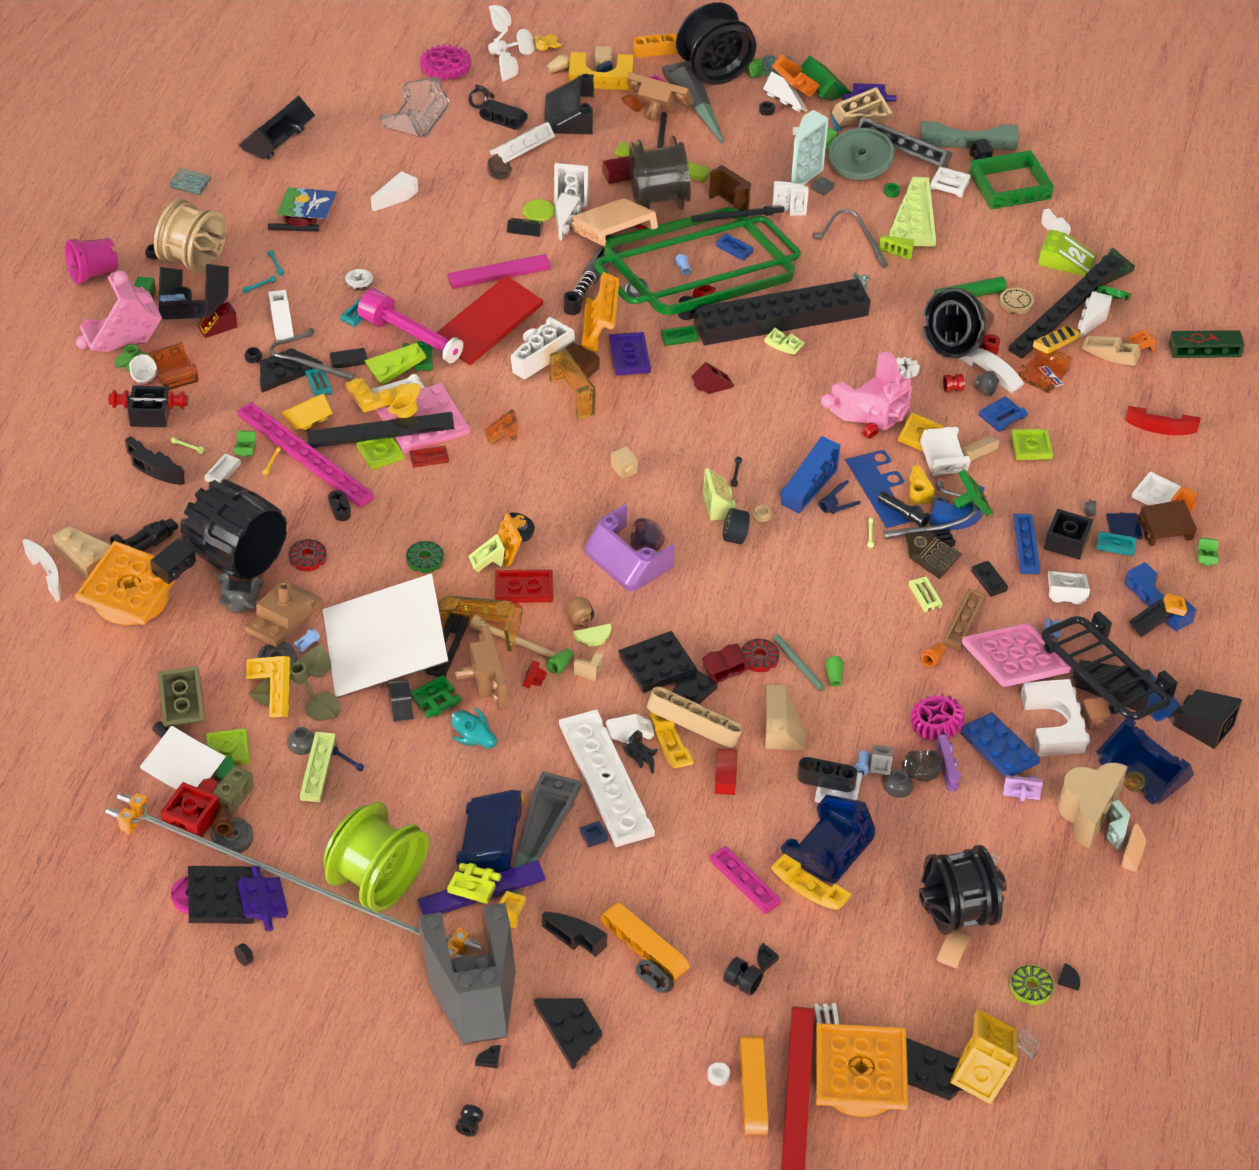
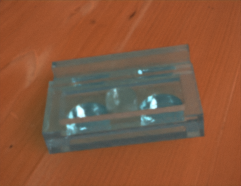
M180 168L179 172L174 175L169 183L171 188L201 195L211 179L210 175Z

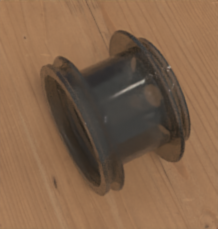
M671 135L669 147L646 150L643 149L642 142L639 139L636 145L633 142H629V168L634 202L650 209V203L676 200L679 210H683L684 199L686 202H690L691 196L689 166L683 142L677 144L675 136Z

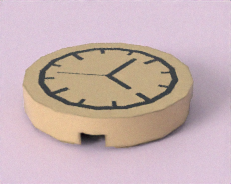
M1008 288L1000 295V306L1008 313L1016 312L1017 315L1030 312L1033 308L1034 297L1025 289Z

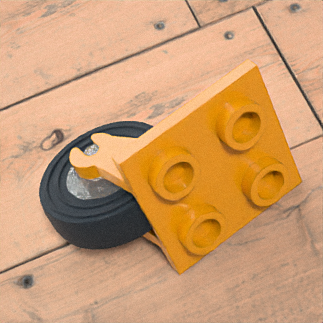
M515 512L505 514L497 533L505 547L503 560L507 567L511 566L520 543L528 541L535 530L531 519Z

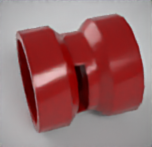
M956 374L953 377L951 375L943 376L945 393L952 392L953 389L957 392L964 391L965 381L963 374Z

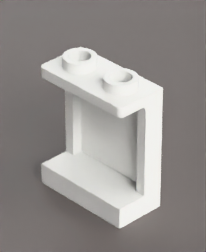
M958 427L924 430L920 443L932 476L957 474L963 469L968 470L971 461L969 456L963 455L957 438Z

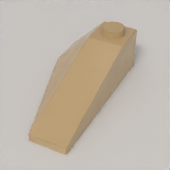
M766 685L765 749L805 751L806 733L787 687L784 685Z

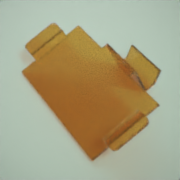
M634 94L621 98L623 103L629 106L631 110L635 112L641 111L643 106Z

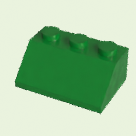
M811 55L801 65L803 68L801 72L820 84L817 88L819 91L817 94L822 99L827 98L830 101L842 98L843 93H852L825 65Z

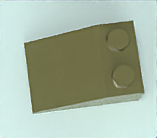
M198 666L159 671L158 679L163 726L170 727L205 722L202 685Z

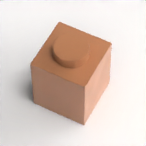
M1103 697L1083 700L1081 715L1085 720L1088 730L1107 728L1111 714Z

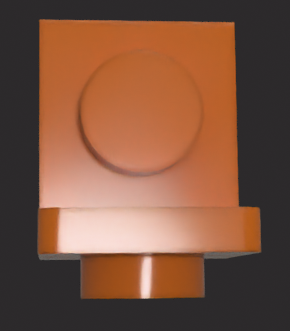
M1147 329L1127 337L1130 344H1139L1140 351L1147 347H1151L1153 352L1156 351L1154 347L1156 340L1153 334L1149 335Z

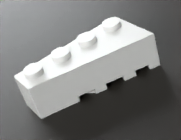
M549 317L546 320L547 323L541 325L538 328V332L535 335L532 334L528 338L529 341L523 343L511 355L512 372L525 380L558 359L559 352L572 342H575L573 329Z

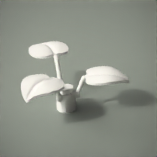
M491 5L489 9L492 23L495 29L502 33L494 39V42L489 44L488 49L492 55H500L499 63L502 81H506L518 73L517 60L510 53L505 52L507 47L519 45V51L523 55H529L535 50V42L531 33L526 29H520L517 32L518 42L506 44L505 41L500 40L508 31V26L511 25V16L504 7Z

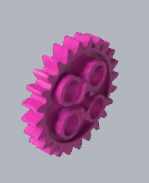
M443 44L442 47L437 45V48L431 46V50L426 49V52L422 53L423 56H420L421 70L424 71V74H428V77L434 76V79L439 77L440 80L446 78L447 81L449 78L455 80V77L461 78L460 74L465 76V72H469L471 68L470 54H467V50L463 51L462 47L458 49L457 45L451 47V44L449 46Z

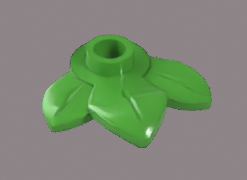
M134 344L127 345L124 348L123 354L116 357L115 367H126L127 371L130 372L129 364L134 357L141 354L149 356V354L140 351L138 346Z

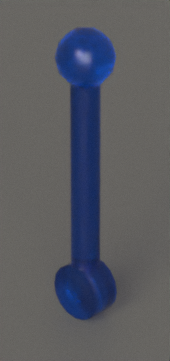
M334 746L332 755H338L354 765L358 771L364 769L362 763L355 762L341 753L338 747Z

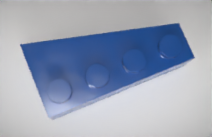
M824 436L820 437L788 484L782 488L780 492L781 505L799 514L838 471L841 444Z

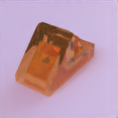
M511 409L484 429L489 443L493 445L506 435L516 441L518 420L515 411Z

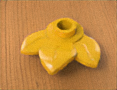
M539 34L534 36L535 45L538 50L546 51L548 47H562V44L557 42L559 38L556 35L547 34L543 36Z

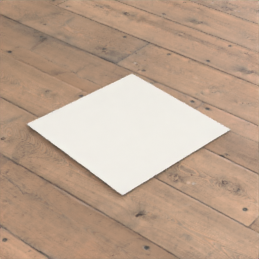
M432 573L323 609L336 698L449 662Z

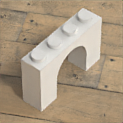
M1070 679L1023 683L1021 698L1025 710L1052 709L1061 713L1068 721L1065 725L1059 727L1036 728L1034 745L1037 755L1042 757L1085 753L1087 745L1090 744V737L1085 732V720L1080 715V703L1076 702L1075 687H1072Z

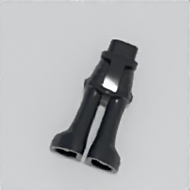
M171 518L166 521L162 519L145 525L142 530L125 540L120 535L115 534L110 537V543L112 544L116 541L144 551L148 547L156 546L171 536L173 531L178 529V524Z

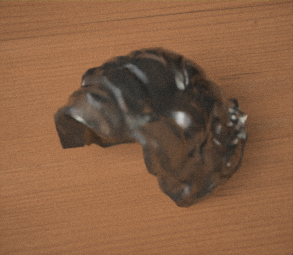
M934 750L907 752L901 762L902 769L907 772L908 776L921 782H928L937 778L943 765L941 756Z

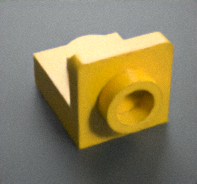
M506 891L499 904L506 903L510 927L516 928L518 916L526 903V897Z

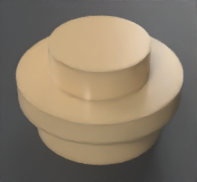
M758 505L753 511L754 519L759 522L770 520L772 515L770 508L766 505Z

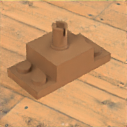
M630 72L627 79L633 90L638 93L643 105L649 107L645 116L649 120L655 121L658 109L673 113L677 102L682 106L693 105L694 99L688 88Z
M280 582L256 603L257 615L245 625V632L278 647L323 605V598L293 583Z
M489 625L481 626V634L478 635L479 642L470 643L471 666L454 668V676L456 681L473 677L479 698L492 696L493 703H497L499 710L507 709V683Z

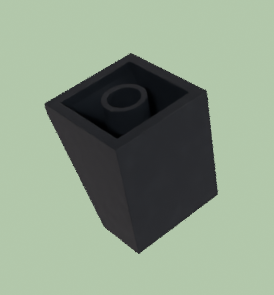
M1197 689L1192 695L1189 694L1186 697L1182 707L1178 706L1175 710L1173 726L1215 749L1235 726L1242 700Z

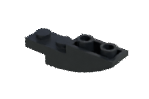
M132 436L125 439L127 453L131 455L132 464L139 471L164 482L178 485L185 483L183 468L172 462L169 456H165L160 451L154 454Z

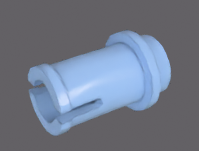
M678 254L675 257V264L679 266L682 275H689L692 269L688 264V257L684 254Z
M309 629L303 637L294 642V645L300 652H303L311 644L317 643L320 635L315 629Z
M867 751L859 752L857 763L854 765L857 772L862 773V777L866 776L870 770L871 754Z

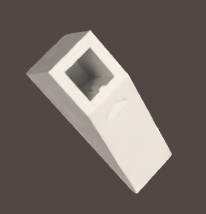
M771 72L763 88L768 92L767 95L774 99L776 96L779 97V102L785 105L792 104V109L798 112L801 110L807 112V108L795 88L783 77Z
M561 193L555 203L558 236L561 241L569 232L572 216L580 214L582 211L580 197Z
M286 290L268 292L276 342L294 337Z
M1092 291L1091 297H1087L1081 316L1082 319H1080L1078 329L1081 330L1080 337H1083L1107 319L1112 296Z

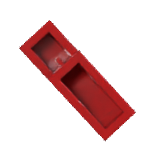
M717 748L715 794L735 795L737 750Z

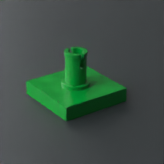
M965 469L958 472L967 492L953 499L957 508L960 510L973 501L986 517L993 512L980 486Z

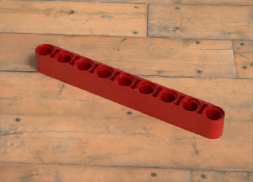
M792 1006L781 1170H805L815 1008Z

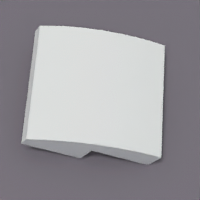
M774 181L772 207L784 206L785 211H789L790 216L806 215L809 188L796 183Z

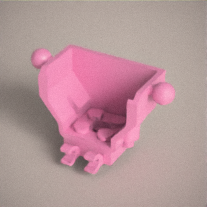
M122 270L112 272L108 279L118 300L107 318L102 320L85 319L80 325L83 335L77 337V347L80 349L89 347L93 351L109 352L127 344L147 343L162 319L149 291H145L142 286L139 288L132 285L126 272Z
M885 351L878 355L876 377L857 390L852 389L842 381L832 386V393L824 394L821 397V405L825 408H830L832 413L844 421L867 424L870 422L877 423L879 429L886 431L908 415L912 385H910L911 381L909 378L905 380L903 374L899 373L894 354Z

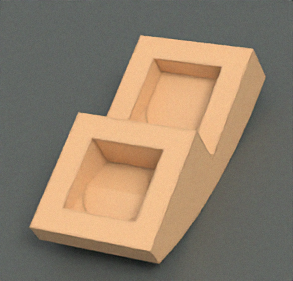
M953 930L951 934L947 935L937 961L958 968L971 936Z

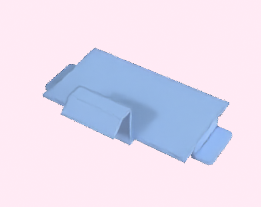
M184 294L161 295V299H159L162 302H166V300H187L184 298Z

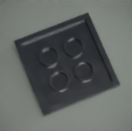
M672 631L618 650L619 657L643 693L697 673V667Z
M188 866V923L253 924L254 918H245L237 883L239 878L253 877L252 867Z

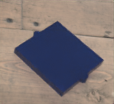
M1107 513L1106 518L1110 533L1142 539L1137 513Z

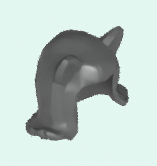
M227 572L218 575V582L222 583L220 587V603L233 613H243L250 608L254 609L259 594L258 587L263 586L264 581L259 577L254 578L252 582L230 580Z

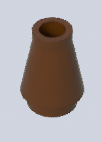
M227 805L217 807L213 828L219 835H228L234 828Z

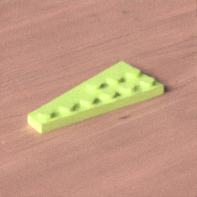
M912 177L906 196H904L903 203L890 229L889 236L914 239L913 246L936 247L929 177Z

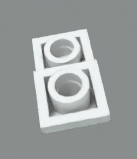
M1050 209L1043 210L1041 223L1048 231L1049 229L1057 230L1069 235L1071 228L1063 217L1057 218Z

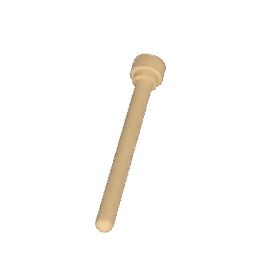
M477 614L471 620L470 629L474 631H481V626L489 625L491 633L547 658L556 654L549 649L488 624L484 617Z

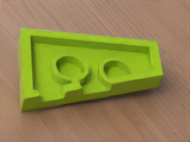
M415 343L365 360V363L381 386H383L427 357L419 345Z

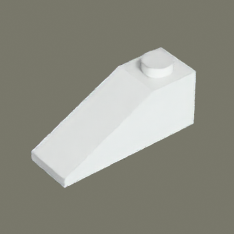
M401 171L371 196L372 210H380L409 200L418 192L417 178Z

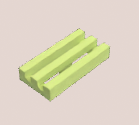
M927 576L909 581V587L924 612H927L929 608L931 610H935V607L942 608V601ZM928 592L931 595L934 602L931 601L930 597L928 596Z

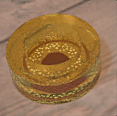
M1133 771L1125 776L1124 785L1130 791L1139 792L1144 788L1146 780L1141 773Z

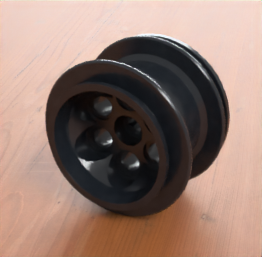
M713 2L695 9L685 18L676 36V49L685 61H690L692 71L698 78L708 84L718 85L734 80L748 68L755 56L756 39L751 28L746 23L739 21L738 14L732 6L722 2Z

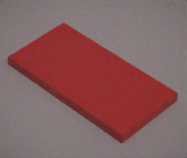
M506 275L436 333L446 339L451 340L456 337L462 340L464 347L459 358L468 365H471L544 305L543 299Z

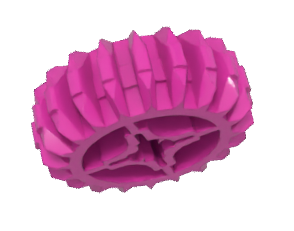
M934 694L933 697L927 695L925 700L920 699L919 703L914 704V709H911L910 721L912 729L918 737L922 736L924 741L930 738L931 742L938 740L939 735L947 734L949 740V736L955 737L956 732H961V727L964 726L965 715L963 707L958 703L957 699L952 700L951 695L945 697L944 694L941 696Z

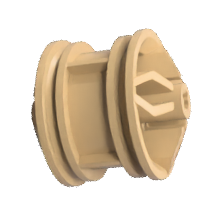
M182 198L172 201L163 211L156 227L154 236L156 256L164 262L178 263L182 261L184 266L191 269L194 273H206V264L214 265L217 262L225 244L227 224L224 215L218 211H198L195 205Z

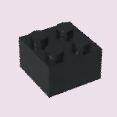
M1057 509L1047 532L1044 549L1080 560L1089 539L1094 519Z

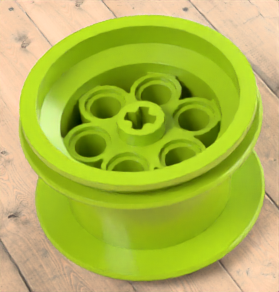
M381 802L360 806L347 815L330 838L323 859L327 882L332 886L342 885L348 881L353 882L360 887L359 900L361 905L365 908H370L374 912L387 910L408 891L422 869L429 848V838L425 832L421 831L419 826L410 824L398 830L388 823V809Z

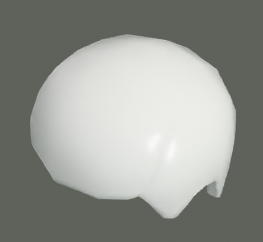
M138 355L129 364L131 377L139 384L149 383L157 375L156 363L148 355Z

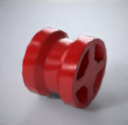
M994 334L985 335L981 349L997 355L1000 338Z

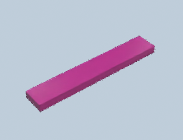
M543 254L448 273V280L452 289L499 280L506 275L514 277L551 269V264L547 255Z

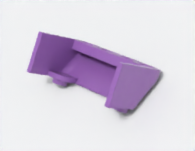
M624 504L601 518L585 545V554L624 589L635 591L674 567L675 546L672 544L659 553L649 547L641 548L638 551L630 547L615 534L627 527V505Z

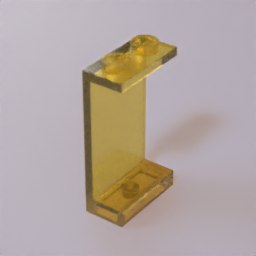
M566 349L551 353L550 381L554 382L564 378L576 393V416L579 420L594 415L595 386Z

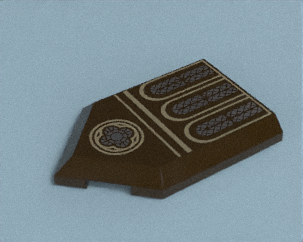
M932 532L905 534L909 558L939 579L962 555L961 552Z

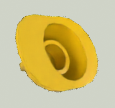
M418 383L405 386L397 394L388 411L392 414L395 413L399 418L412 417L418 411L416 398L420 393L421 386Z

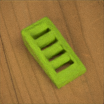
M881 235L879 249L911 260L914 239Z

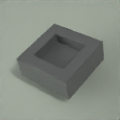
M821 176L811 184V189L825 196L834 189L835 183Z

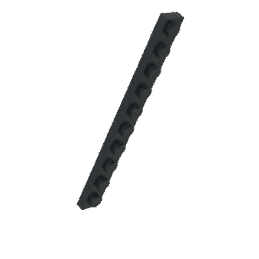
M1109 253L1009 346L1008 351L1023 359L1034 349L1033 343L1035 340L1050 334L1086 301L1087 297L1091 296L1092 291L1095 292L1098 286H1102L1123 266L1124 260Z

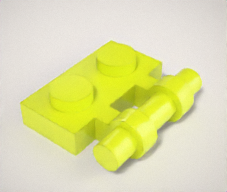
M461 863L459 871L464 873L455 872L447 887L448 893L488 904L496 888L495 882H492V880L499 882L501 874L494 872V869L479 868L476 864Z

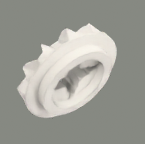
M364 269L352 270L345 277L348 287H353L354 290L357 288L362 289L363 287L368 288L373 280L372 274Z
M905 356L902 359L897 357L899 373L903 374L904 378H913L919 373L920 365L917 364L916 360L912 361L911 357L907 359Z

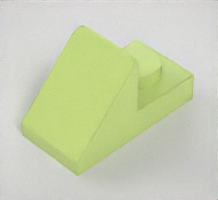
M498 534L493 536L468 556L473 569L480 572L492 561L502 567L505 547Z

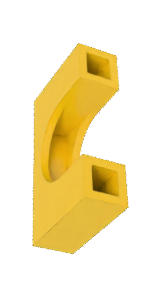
M571 52L569 81L582 74H594V89L632 91V86L627 77L629 72L633 73L634 55L618 54L617 66L609 72H595L586 66V53Z

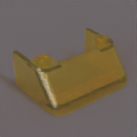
M445 596L438 604L442 631L445 628L450 612L453 615L457 613V616L461 614V616L465 615V617L469 616V618H473L477 614L484 617V620L506 622L504 634L507 649L509 652H512L524 615L520 604L503 600Z

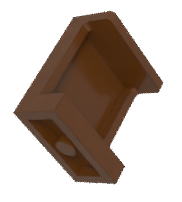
M723 165L712 170L710 173L709 198L713 199L716 196H720L733 204V208L738 210L749 209L751 183Z
M1184 500L1142 506L1137 517L1139 525L1144 530V537L1149 541L1150 546H1154L1157 539L1183 535L1186 541L1193 540L1197 530Z

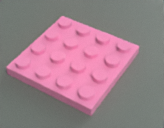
M442 383L420 390L416 398L418 411L412 417L452 412L455 429L394 437L402 452L406 454L470 434V428ZM390 405L376 409L382 421L400 419L395 413L392 414L388 411Z
M1029 623L965 636L962 640V644L1003 687L1069 673L1071 669L1055 652L1048 654L1045 651V642L1042 640V636Z

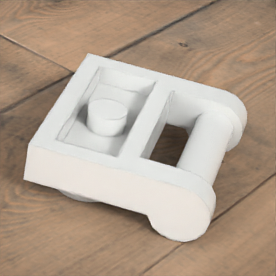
M939 167L931 182L930 189H938L956 194L957 197L962 198L971 175Z

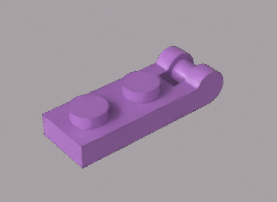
M947 734L939 735L937 752L946 788L954 792L958 790L961 773L957 770L956 758L952 757L953 746L948 741Z

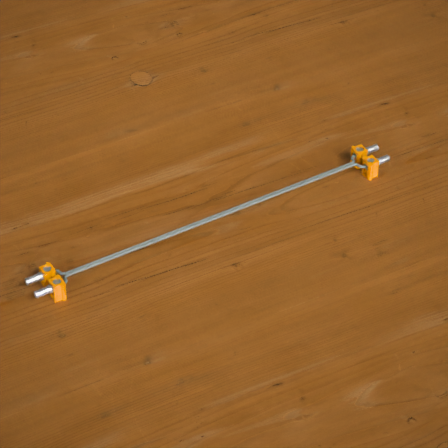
M120 792L117 795V799L128 803L130 810L124 808L121 812L108 807L105 811L106 814L118 819L120 830L125 831L127 835L133 832L137 822L145 819L420 935L419 929L383 913L374 912L357 902L148 815L149 808L146 795L142 796L136 793L131 797ZM461 927L457 928L453 935H449L446 938L447 941L450 938L452 939V944H448L450 959L463 957L459 953L464 955L468 947L477 951H482L483 944L471 940L469 932L462 930Z

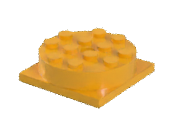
M114 541L77 591L75 599L94 606L99 615L110 622L121 625L142 624L145 626L147 621L155 618L164 610L170 598V588L176 580L167 584L152 573L150 560L155 557L154 555Z
M817 1023L816 1105L832 1106L844 1114L856 1117L875 1116L889 1109L907 1110L906 1028Z

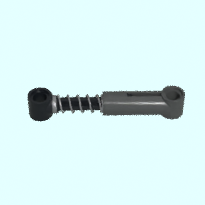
M606 235V236H605L606 241H607V239H609V238H611V237H615V236H614V235ZM601 245L584 269L583 276L574 287V290L564 294L563 309L566 314L576 315L580 312L581 303L585 297L584 294H587L590 286L600 278L601 275L595 269L594 263L598 258L605 256V246ZM618 246L611 248L615 253H618ZM609 263L602 264V267L606 269Z

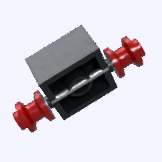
M132 386L131 396H129L128 390H124L123 394H118L116 390H112V393H109L108 402L112 404V408H116L117 405H123L124 408H128L129 422L132 427H167L170 409H173L174 406H180V409L184 410L185 406L189 404V397L185 395V392H181L180 395H174L173 391L169 390V386Z

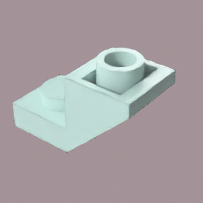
M1118 799L1111 803L1108 815L1112 822L1109 823L1106 836L1108 841L1117 850H1120L1125 838L1130 813Z

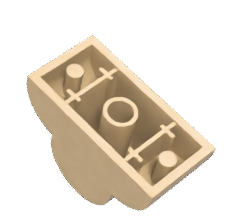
M1107 763L1102 765L1097 771L1088 767H1077L1066 774L1058 809L1064 819L1074 824L1073 834L1081 845L1090 849L1109 814L1111 803L1116 801L1121 793L1127 766L1119 763Z

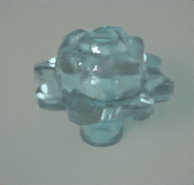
M855 272L853 274V279L859 278L862 286L866 290V281H868L870 277L868 276V274H864L862 276L858 275Z

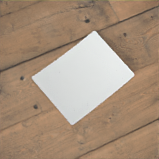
M171 726L140 768L177 790L182 782L198 787L203 779H209L225 759V756Z

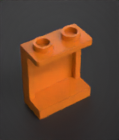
M783 54L779 56L772 66L787 82L809 97L820 86L818 82L801 72L803 68Z

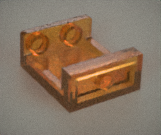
M182 342L149 352V356L156 363V376L162 386H169V390L199 381L197 367L189 361Z
M1037 349L1036 355L1026 366H1020L1019 376L1022 381L1050 393L1055 387L1052 383L1053 379L1045 375L1039 367L1047 366L1061 380L1070 369L1072 357L1058 350L1046 354Z

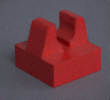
M532 661L522 686L530 689L531 685H542L547 672L539 668V662Z

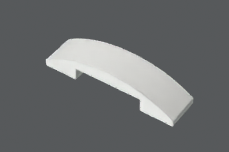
M977 348L971 354L960 358L970 366L977 364L986 371H994L999 379V385L1011 393L1024 384L1020 376L1005 361L989 351Z
M27 539L22 540L28 559L32 565L41 563L48 574L46 576L48 589L56 602L60 601L61 585L55 562L41 546Z

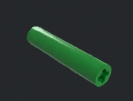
M1001 276L938 288L934 290V294L946 288H962L975 297L1003 292L1007 289L1005 278Z

